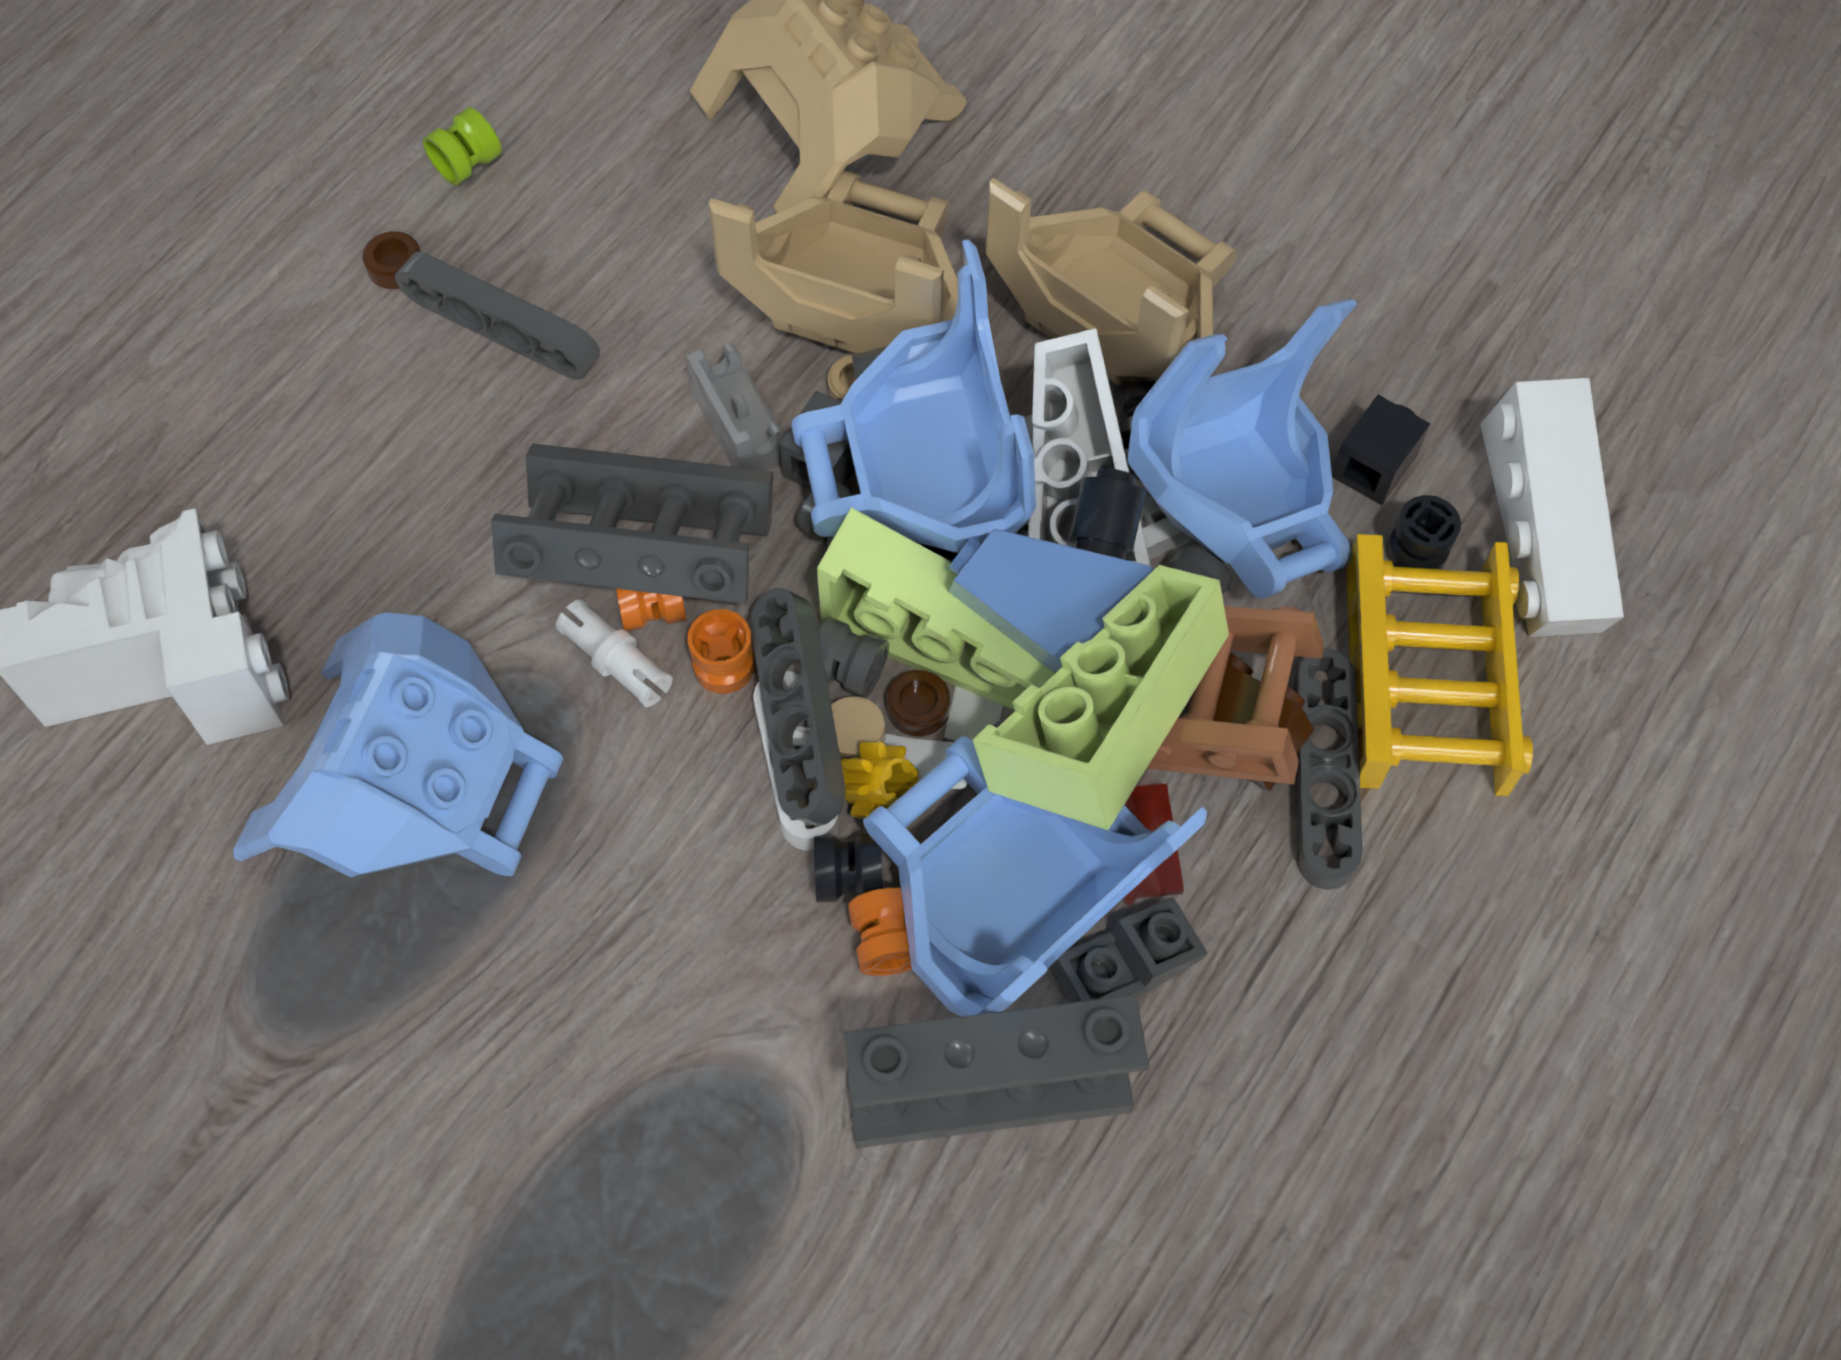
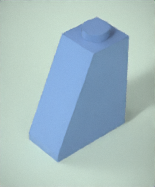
M993 529L982 544L971 537L955 557L949 569L957 574V576L953 580L948 592L1056 673L1062 668L1060 657L1077 641L1083 644L1094 638L1104 628L1102 618L1154 569L1145 564Z

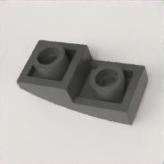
M1171 897L1119 919L1111 932L1068 949L1049 969L1069 1003L1130 995L1138 997L1201 961L1208 952L1174 897Z

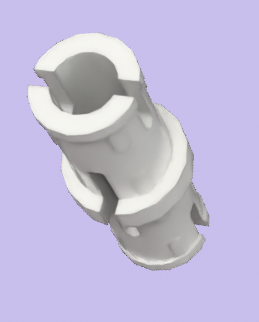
M583 599L575 600L566 607L584 623L582 627H579L561 612L556 621L557 631L568 637L574 644L592 658V667L601 675H612L638 698L644 707L653 706L662 699L644 683L646 678L665 693L668 692L673 681L672 675L662 670L649 657L636 648V639L626 630H615L606 620L590 608L589 604Z

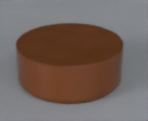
M391 231L379 234L371 239L365 246L362 257L368 276L373 283L385 289H400L395 281V274L414 252L421 251L417 241L412 236L403 232Z
M924 670L909 671L897 677L890 685L887 693V713L891 723L900 732L915 737L928 736L940 730L946 723L950 713V692L946 683L936 674Z

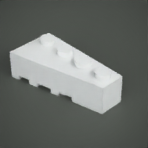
M1096 328L1035 343L1032 424L1036 508L1029 520L1028 537L1073 548L1075 543L1070 541L1069 537L1082 479L1084 477H1096L1099 468H1112L1130 473ZM1140 520L1133 553L1126 554L1125 560L1151 567Z
M1589 378L1515 382L1481 422L1480 426L1512 565L1518 569L1519 591L1516 599L1518 613L1521 618L1525 619L1529 637L1602 633L1624 618L1590 380Z

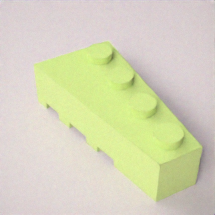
M851 507L817 567L821 625L828 617H832L849 624L854 634L864 636L871 633L889 641L888 658L917 670L934 673L943 681L1015 710L1013 701L1031 684L1040 688L1055 674L948 592L953 580L957 576V574L949 569L951 561Z
M1162 565L1155 568L1102 618L1104 628L1094 638L1083 644L1077 641L1060 657L1062 668L1040 688L1031 684L1013 701L1015 712L999 727L996 728L988 724L972 739L989 792L1109 830L1229 636L1221 585L1218 579Z

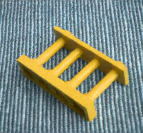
M1357 534L1352 547V559L1345 566L1348 651L1349 660L1353 664L1356 674L1360 788L1380 789L1390 767L1398 766L1400 760L1493 766L1495 796L1508 797L1521 776L1529 773L1533 759L1531 737L1523 735L1513 617V604L1516 602L1519 591V573L1516 567L1509 566L1508 543H1494L1481 571L1394 567L1392 560H1384L1382 535ZM1392 591L1481 596L1483 626L1396 621L1394 614H1386L1385 597H1389ZM1394 646L1485 651L1487 682L1399 677L1397 670H1389L1388 652H1392ZM1397 702L1489 708L1491 740L1403 735L1400 728L1391 727V708H1395Z

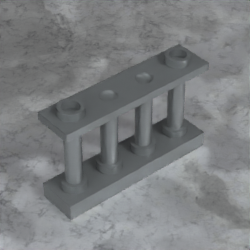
M532 443L526 454L528 507L532 508L528 517L495 514L491 520L495 574L746 604L749 580V543H741L739 541L742 533L768 536L772 524L773 471ZM558 511L593 515L589 525L554 521ZM619 519L654 523L651 532L616 528ZM680 526L716 530L713 539L677 535Z
M1136 995L844 1031L856 1148L1131 1113L1134 1102L1128 1073L1144 1071L1149 1068Z

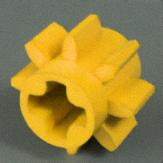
M863 741L859 745L860 756L842 759L841 761L845 781V800L853 804L851 808V816L853 818H866L879 806L887 809L919 781V770L915 769L914 765L904 758L906 755V747L891 746L885 745L883 742Z

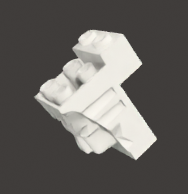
M196 508L182 511L181 516L177 520L159 528L150 535L151 544L129 548L121 553L117 561L106 558L102 564L68 566L64 571L54 573L50 580L48 602L23 601L16 603L17 606L0 610V675L45 727L172 696L207 745L284 726L280 702L289 700V690L280 663L272 664L268 645L263 634H253L247 617L240 614L237 600L246 598V587L240 567L237 562L228 564L227 551L218 530L209 532Z

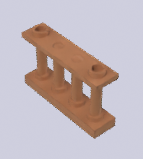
M1224 606L1229 636L1193 692L1188 713L1177 718L1147 769L1294 785L1299 760L1288 728H1280L1278 724L1294 656L1322 659L1324 645L1315 614L1287 606L1276 607L1272 610ZM1230 651L1267 654L1252 720L1244 724L1213 721Z

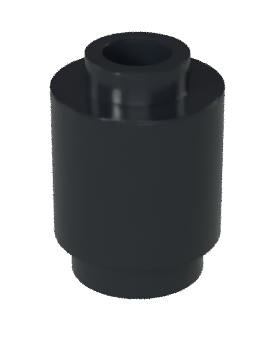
M1099 468L1096 477H1084L1082 479L1069 540L1075 543L1074 548L1124 560L1126 554L1133 553L1146 493L1144 489L1134 485L1136 477L1133 474L1118 469Z

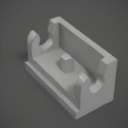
M726 342L723 347L725 358L714 366H710L701 349L687 354L686 361L691 393L732 467L769 470L781 465L780 442L786 434L781 425L774 419L748 371L742 365L741 356L735 345L731 342Z

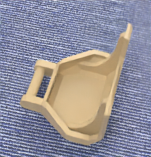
M750 0L732 15L689 91L706 117L713 119L714 115L722 109L745 74L799 147L800 164L773 206L776 213L809 198H826L846 166L866 154L899 158L924 119L950 121L959 116L966 106V98L955 85L947 84L918 48L919 40L907 25L892 23L884 11L872 4L865 3L863 0Z
M844 170L831 188L827 198H809L756 223L753 207L740 203L736 206L710 198L708 202L717 272L769 316L776 329L859 354L888 346L903 330L948 321L955 315L958 298V279L940 238L950 213L949 201L932 197L930 201L922 200L862 182L859 174ZM854 203L859 204L868 208H872L901 218L915 221L919 224L918 226L878 213L854 207L853 205Z
M993 177L989 182L985 251L1024 310L1026 322L1052 339L1096 328L1108 379L1117 385H1121L1125 380L1132 384L1142 381L1157 382L1188 341L1214 334L1212 288L1233 266L1238 255L1236 249L1224 241H1220L1217 244L1160 207L1161 200L1147 190L1141 191L1120 212L1101 207L1030 217L1031 198L1019 190L1014 192ZM1148 226L1199 260V262L1195 264L1144 229Z

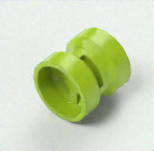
M467 107L455 115L450 127L447 129L437 128L423 137L422 140L424 150L435 169L453 185H459L470 177L472 168L478 163L488 164L502 153L501 143L489 122L476 109Z

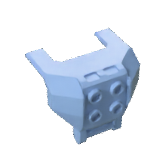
M969 239L962 241L964 266L958 272V298L954 317L948 321L903 330L855 380L840 405L805 412L792 420L791 428L794 441L803 449L815 507L811 510V518L817 535L823 537L835 536L852 507L914 542L959 553L971 537L982 544L993 529L1016 533L1032 516L1036 508L1034 451L1024 416L1009 414L1001 385L989 324L986 279L977 247ZM848 440L860 494L839 498L827 444Z
M1354 299L1318 306L1290 341L1265 361L1210 377L1225 356L1227 337L1224 334H1213L1188 341L1136 407L1133 415L1127 459L1130 467L1169 521L1226 564H1230L1248 590L1257 598L1264 599L1283 591L1286 583L1318 570L1333 572L1343 568L1352 559V547L1349 540L1328 514L1333 494L1328 434L1301 400L1299 393L1314 360L1344 319L1357 306ZM1293 539H1297L1304 549L1280 559L1272 552L1273 549L1281 547Z
M384 612L373 616L339 637L321 673L329 680L336 676L341 677L340 686L302 763L273 802L251 812L233 849L234 859L241 862L275 847L303 853L349 877H356L458 854L493 873L513 876L522 857L520 852L517 851L545 784L548 778L556 777L562 764L563 756L555 749L523 732L522 726L470 643L430 619L419 615ZM514 763L523 768V772L495 836L492 837L480 829L492 810L511 764Z
M961 736L945 750L947 757L887 809L879 806L863 820L865 829L872 839L899 867L912 970L949 1011L963 1017L1003 1012L1048 971L1047 969L1094 924L1197 832L1206 822L1207 811L1201 807L1181 826L1168 820L1155 830L1150 831L1124 805L1110 829L1105 830L989 792L973 741L966 736ZM964 779L978 795L920 844L906 827L958 782Z

